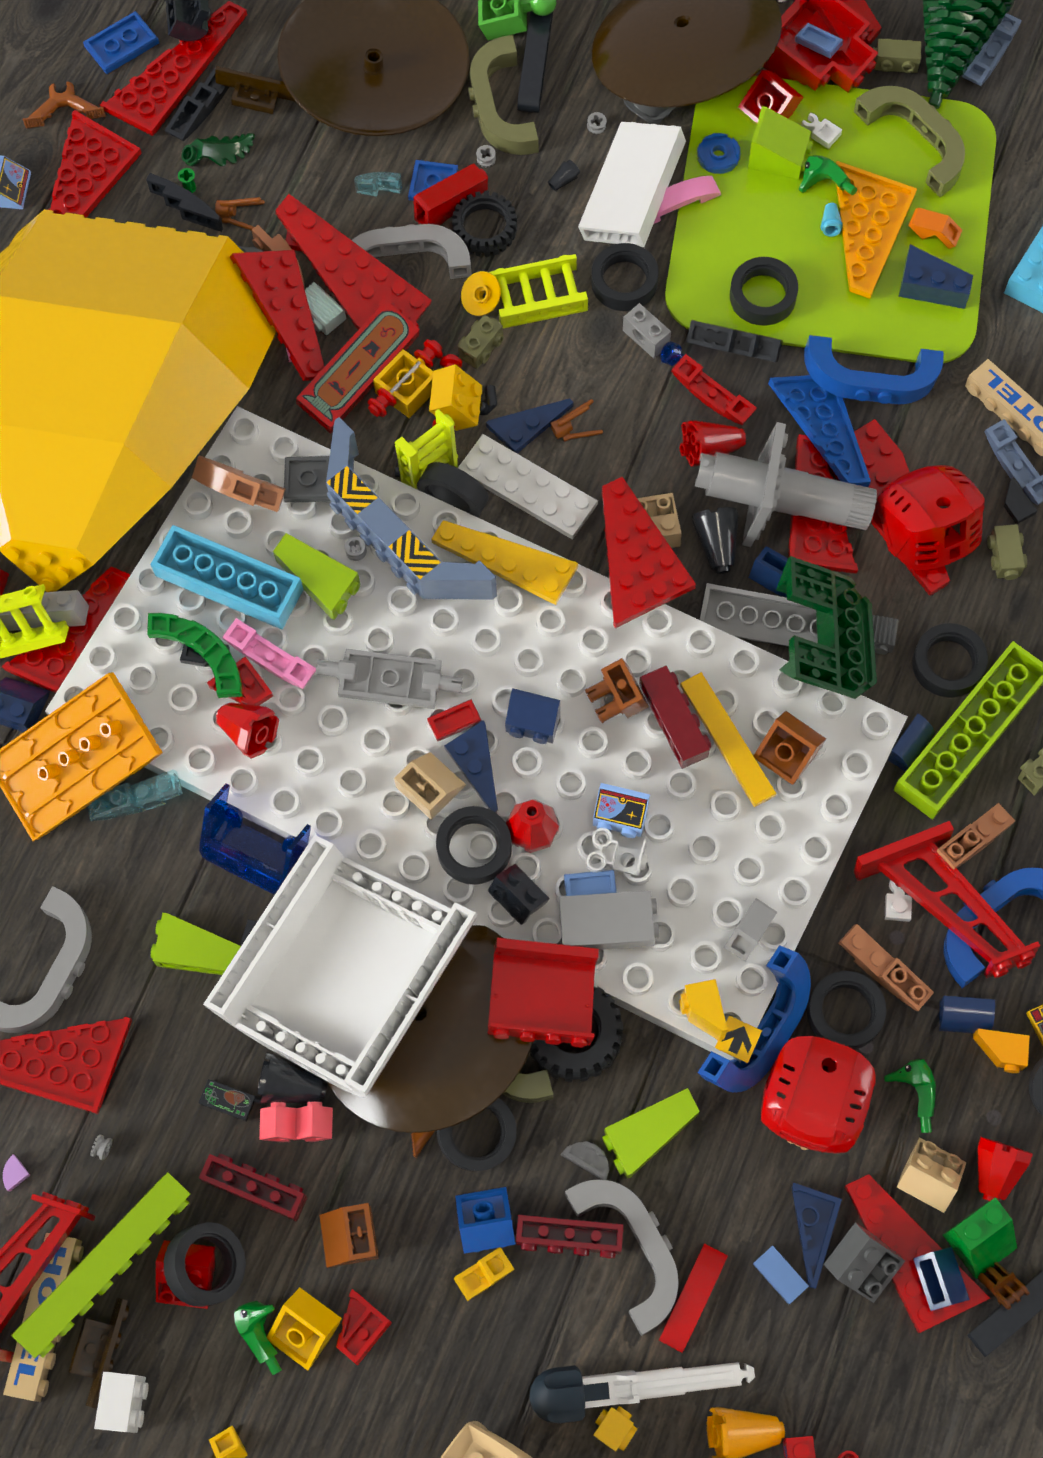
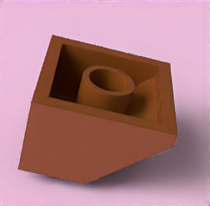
M785 711L774 721L753 756L757 761L794 785L815 758L826 738Z

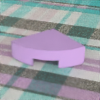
M14 1154L8 1159L3 1170V1183L9 1192L30 1176L29 1172Z

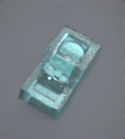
M373 172L355 176L354 179L356 193L376 197L379 190L401 193L402 179L400 173Z

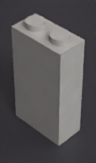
M651 891L559 897L562 945L597 948L599 950L654 946L655 938H659L658 923H653V914H657L656 898L651 899Z

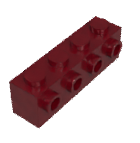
M666 665L641 676L639 686L681 769L708 758L711 743L706 734L702 735L697 715L695 713L691 714L688 708L690 703L684 692L681 693L677 687L679 682L676 674L670 672Z
M219 1153L218 1157L209 1154L199 1176L201 1181L291 1220L298 1221L308 1198L302 1193L303 1188L289 1183L288 1187L279 1183V1178L268 1173L263 1177L255 1173L256 1168L242 1163L241 1167L232 1163V1158Z
M518 1215L516 1245H521V1250L537 1251V1247L547 1248L549 1253L563 1254V1249L574 1250L573 1254L578 1256H589V1252H598L600 1257L615 1259L616 1254L621 1255L623 1224Z

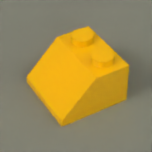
M716 979L685 985L683 993L680 994L681 999H679L682 1015L686 1014L688 1022L716 1040H724L728 1029Z
M299 1287L283 1304L267 1339L306 1370H309L332 1338L342 1318Z

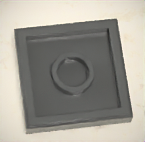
M330 456L285 457V503L331 502L327 496L328 489L326 485Z

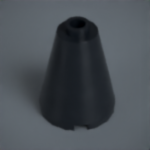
M721 507L717 508L718 511L710 512V509L697 512L692 516V522L711 570H716L717 574L730 572V568L735 565L739 517L737 508Z
M266 1052L265 1058L269 1059V1062H263L257 1088L258 1094L261 1096L255 1097L256 1103L318 1102L319 1098L324 1099L327 1083H323L322 1078L286 1059Z

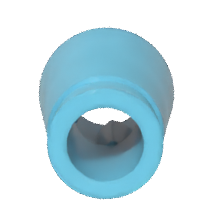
M828 203L825 205L820 227L826 236L833 237L840 233L843 224L837 204Z

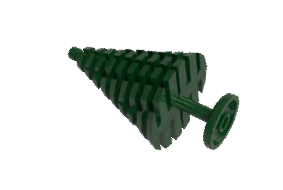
M923 0L924 38L927 45L925 46V52L928 57L926 58L927 81H929L927 83V92L931 95L928 102L930 105H933L936 109L940 108L942 99L949 96L952 88L959 82V76L964 75L967 71V67L973 62L975 56L980 53L983 45L987 43L997 26L1013 7L1015 0Z

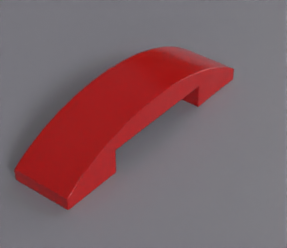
M685 354L671 370L675 377L705 405L723 417L743 425L757 407L740 394L737 397L706 375L702 371L703 366Z
M704 1243L658 1341L683 1353L728 1255Z

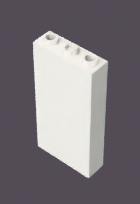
M636 122L620 123L578 226L585 241L612 244L631 243L641 247L645 246L663 201L666 188L669 186L686 142L681 127Z

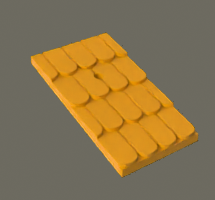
M114 672L107 673L0 749V787L32 841L38 840L50 833L67 819L76 815L100 796L109 792L163 753L135 706L131 703L121 683L118 682L119 680Z

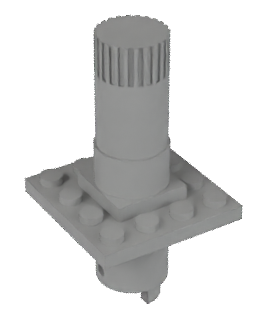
M776 423L757 461L715 452L714 456L704 453L700 454L699 461L701 462L695 487L706 489V496L749 505L742 541L743 546L751 547L755 539L759 540L761 530H764L766 521L770 520L773 511L795 516L800 515L862 530L868 529L871 523L877 499L876 489L785 467L786 457L781 452L782 447L785 448L788 440V434L785 433L786 424Z

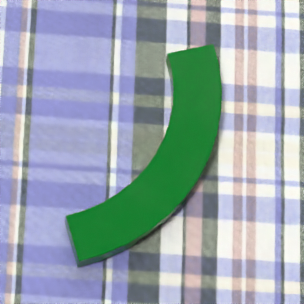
M148 613L147 635L149 638L174 640L198 652L213 671L218 698L243 696L241 677L236 662L229 649L215 633L194 620L190 621L180 618L178 615Z

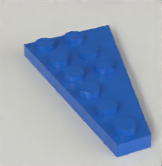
M810 375L770 378L769 386L840 481L869 487L871 480L843 398L821 388Z

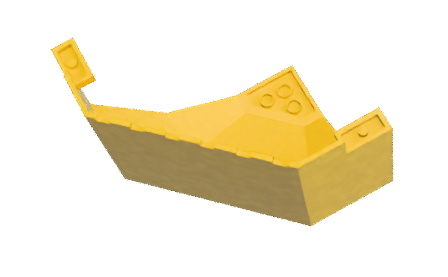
M44 209L23 227L13 238L9 246L0 253V552L38 585L44 584L46 592H56L92 567L173 487L250 389L276 330L273 325L270 326L252 296L253 291L247 281L244 282L240 276L241 271L237 264H233L230 259L232 253L244 252L228 236L219 235L218 237L207 236V233L189 230L185 233L176 231L175 228L161 226L151 228L145 227V224L134 222L117 223L113 219L100 217L90 219L84 218V215L65 213L64 215L55 214L52 210Z

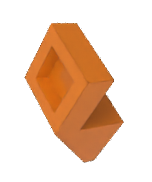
M922 208L915 209L908 225L922 240L936 235L948 249L956 247L962 233V229L950 216Z

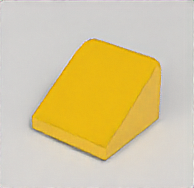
M233 1425L209 1439L216 1458H245L247 1456V1452Z

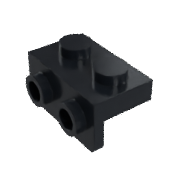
M516 864L498 874L488 888V892L520 925L526 923L529 916L543 907L550 899Z

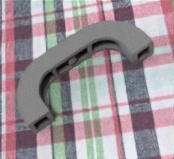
M409 224L401 227H386L367 231L352 239L354 243L375 258L416 252H435L446 260L450 279L465 278L472 275L470 255L466 244L455 232L443 226Z
M53 886L40 908L45 914L63 922L66 930L65 942L40 989L31 1000L21 1005H8L0 1001V1031L27 1032L46 1023L55 1015L64 999L69 998L73 991L72 984L76 977L81 976L84 971V962L89 954L92 942L89 919L84 910L70 895Z
M590 1180L571 1187L565 1191V1196L577 1217L597 1207H609L623 1215L654 1271L655 1288L652 1295L628 1312L640 1335L643 1336L662 1323L671 1311L677 1297L678 1273L670 1250L673 1249L667 1236H661L656 1227L660 1224L653 1211L648 1213L641 1200L625 1186L608 1180Z

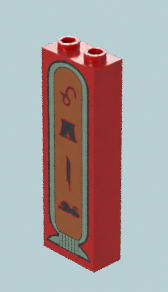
M385 300L298 395L296 404L331 434L334 428V421L338 417L343 420L373 388V379L402 349L406 351L419 337L420 329L418 328V323L410 317L406 318L402 314V310L395 303L390 304Z

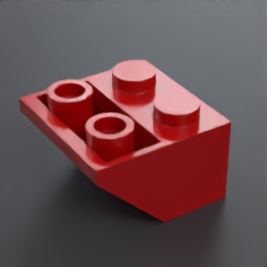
M164 1240L156 1259V1302L196 1307L179 1300L167 1284L164 1275V1257L171 1241ZM191 1244L185 1257V1269L191 1282L202 1290L210 1291L212 1288L215 1270V1247ZM208 1306L196 1307V1308H204V1309H207Z

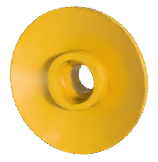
M485 271L476 272L468 277L461 291V301L468 313L475 316H483L495 309L501 295L500 284L497 278Z

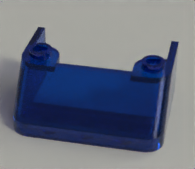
M225 783L205 806L199 852L207 861L275 895L307 847L311 825L307 824L297 837L287 836L282 844L242 824V812L237 807L227 803L230 785Z

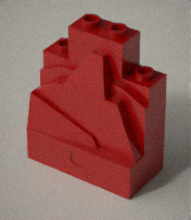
M795 0L781 16L782 29L779 42L763 67L768 71H774L782 79L795 80L803 86L808 85L814 91L821 85L824 87L831 79L846 92H849L853 87L857 88L864 80L863 75L866 72L870 74L877 64L875 59L878 52L864 42L869 35L867 30L871 23L841 0ZM807 23L843 39V45L831 58L795 42V36Z

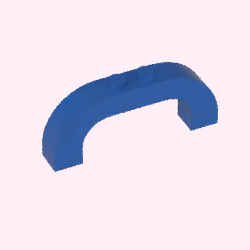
M809 335L804 349V359L807 371L812 379L821 388L833 395L859 401L880 402L882 404H907L922 399L932 390L942 370L943 351L921 349L915 362L914 373L906 376L847 369L841 366L833 357L832 338Z
M1024 868L1013 871L997 882L995 880L990 881L984 886V892L980 895L995 912L1019 896L1032 895L1043 900V869ZM963 903L965 906L957 915L966 922L976 920L977 916ZM948 929L944 940V958L950 974L963 989L980 976L985 967L973 954L970 946Z
M781 945L778 946L766 965L774 974L779 984L772 1005L758 1025V1029L762 1030L749 1062L741 1061L740 1063L735 1059L729 1060L711 1051L698 1071L702 1078L726 1091H745L756 1085L767 1074L781 1049L799 1024L807 1007L811 987L808 966L799 953Z

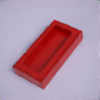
M472 699L427 718L437 742L471 728L482 721Z

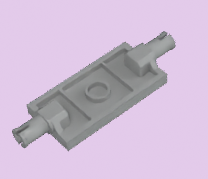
M346 649L344 659L339 662L318 659L317 664L319 666L316 667V675L334 676L339 679V697L435 709L437 692L444 690L461 693L463 677L441 675L442 661L353 649Z

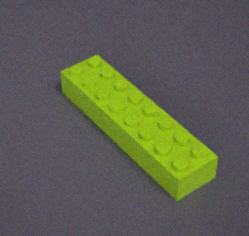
M1013 641L898 780L893 791L933 820L1043 685V662Z
M167 1172L11 1336L33 1358H36L38 1355L43 1358L55 1346L51 1341L58 1334L63 1337L74 1326L71 1320L77 1314L83 1316L94 1304L91 1299L97 1293L100 1296L103 1295L113 1284L110 1279L116 1273L122 1275L133 1263L130 1258L135 1253L137 1255L142 1254L152 1243L149 1238L153 1233L156 1235L160 1234L171 1223L168 1220L170 1215L173 1213L176 1216L189 1204L186 1199L190 1193Z

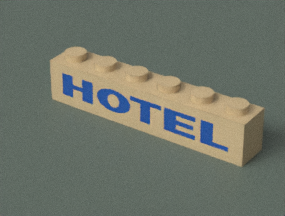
M987 359L969 375L965 387L971 395L978 397L988 410L997 414L1001 421L1005 419L1022 440L1027 441L1034 447L1037 454L1043 456V407L994 363Z
M46 1233L44 1241L50 1233ZM70 1237L66 1238L32 1287L22 1323L75 1269L76 1263L81 1261L84 1247L81 1246L82 1241ZM58 1334L51 1342L55 1345L56 1342L60 1341L61 1336ZM17 1342L3 1395L41 1402V1398L46 1396L49 1387V1381L46 1380L48 1371L55 1364L56 1353H53L55 1346L43 1358L40 1355L33 1358Z

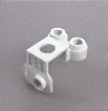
M599 828L594 831L592 842L599 851L591 852L587 856L586 865L589 871L595 873L602 872L606 866H609L612 870L639 876L640 869L645 870L648 855L644 854L648 842L646 837L644 838L642 849L639 851L618 846V841L612 840V833L608 829ZM605 837L607 842L600 844L598 838ZM623 854H631L634 857L635 862L631 867L621 865L620 857ZM598 860L601 862V865L594 867L592 862Z

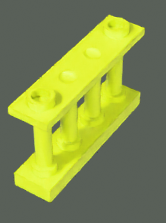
M576 254L562 255L559 258L506 269L499 268L489 272L497 278L500 284L504 309H499V321L503 328L588 311L586 292H577L572 271L577 270ZM564 274L569 295L556 297L550 275ZM542 277L547 300L535 302L529 280ZM520 282L526 304L513 306L507 284Z
M439 409L435 411L436 425L414 442H407L403 437L395 441L401 482L417 490V483L428 464L432 462L448 463L458 468L454 432L455 423L448 414L444 415Z
M44 584L35 587L29 586L23 590L0 596V613L10 611L22 630L14 634L9 633L0 618V659L65 642L69 629L66 621L52 622L41 603L45 592ZM31 605L43 626L31 628L19 608Z

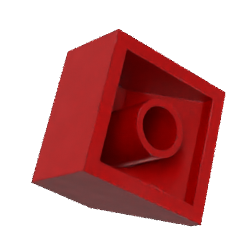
M762 70L738 108L756 123L758 122L762 106L789 118L804 97L774 71Z

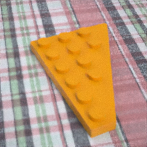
M836 161L849 177L851 184L857 187V192L854 195H850L847 191L840 190L836 185L839 212L843 224L842 237L849 292L870 299L916 195L917 188Z

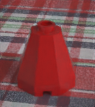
M231 702L221 706L216 714L217 724L243 755L250 759L264 754L268 749L265 747V744L268 741L270 743L274 741L279 718L274 715L273 710L267 707Z
M536 799L515 805L506 821L512 844L524 848L529 853L550 847L555 835L559 831V824L553 807Z
M980 1136L978 1143L979 1192L984 1194L983 1199L990 1201L996 1197L998 1201L999 1199L1005 1200L1030 1165L1033 1154Z

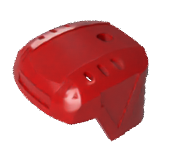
M936 465L914 470L888 483L877 496L875 509L881 519L888 550L911 569L928 570L948 565L973 552L982 542L985 499L975 484L960 470L952 466ZM960 523V534L951 526ZM932 542V545H921V546H920V545L918 544V543ZM931 550L934 552V553H930V554H919V553H918V552L931 551ZM937 558L935 561L920 563L918 561Z
M815 1036L792 1038L781 1049L765 1084L761 1106V1121L781 1138L801 1147L823 1153H846L856 1143L864 1127L863 1124L876 1082L874 1068L861 1053L848 1046ZM783 1065L790 1066L794 1068L795 1071H790L784 1068ZM779 1078L790 1082V1085L780 1082ZM854 1091L862 1092V1096L855 1094ZM777 1093L785 1095L786 1098L783 1099L777 1096ZM850 1104L859 1106V1110L851 1108ZM845 1118L853 1119L854 1123L847 1122Z

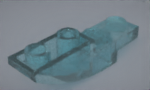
M171 770L133 785L125 783L114 787L88 805L90 821L122 817L167 804L168 799L182 794L178 772Z

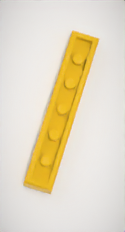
M702 672L681 682L680 687L752 805L756 807L775 797L777 793Z

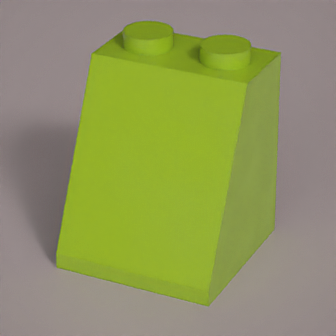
M762 106L751 143L748 168L799 180L801 171H805L806 153H811L813 141L810 140L811 131Z

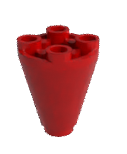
M697 420L683 422L681 426L683 443H680L681 456H686L690 466L693 467L700 466L701 461L699 459L701 453L713 456L715 452L729 454L740 449V447H744L746 444L745 431L735 426Z

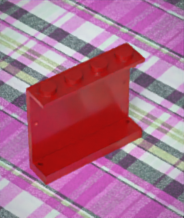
M497 937L494 945L487 1034L494 1035L497 1039H508L509 1036L519 1037L524 1042H533L535 1039L545 1040L547 1044L557 1045L561 1042L571 1043L574 1047L590 1045L594 1039V1034L591 1033L595 964L599 957V949Z

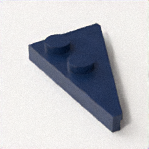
M569 398L491 419L486 422V427L510 450L519 453L550 427L551 422L559 419L573 407L574 402Z
M483 720L444 745V747L486 807L497 813L498 806L486 724Z
M793 1183L791 1188L808 1286L816 1289L842 1199Z

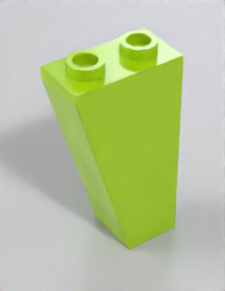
M285 533L273 551L276 562L287 573L301 579L304 591L333 620L336 619L338 614L341 615L345 611L348 604L347 601L360 588L359 575L356 571Z
M162 913L161 920H158L156 924V934L158 937L156 944L152 945L151 958L157 967L223 975L241 946L168 913Z
M688 1088L605 1128V1136L602 1139L608 1151L613 1149L617 1157L614 1160V1164L620 1175L624 1173L627 1179L632 1177L698 1116L700 1111Z

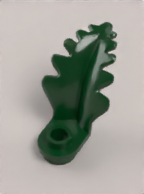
M242 134L240 138L238 135H235L232 140H230L229 136H224L219 140L218 137L213 135L207 139L197 138L192 144L186 145L183 148L182 160L189 166H195L203 158H209L219 166H225L226 160L235 164L237 163L236 155L244 159L245 154L243 152H250L249 145L253 146L255 134Z

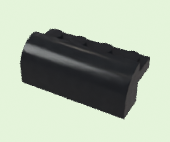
M165 0L168 35L182 41H196L204 37L208 33L207 20L211 9L208 7L209 0Z

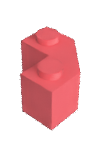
M284 1102L271 1103V1107L260 1109L259 1140L290 1142V1140L302 1139L306 1142H317L332 1139L333 1108L322 1106V1102H307V1106L300 1108L286 1107Z

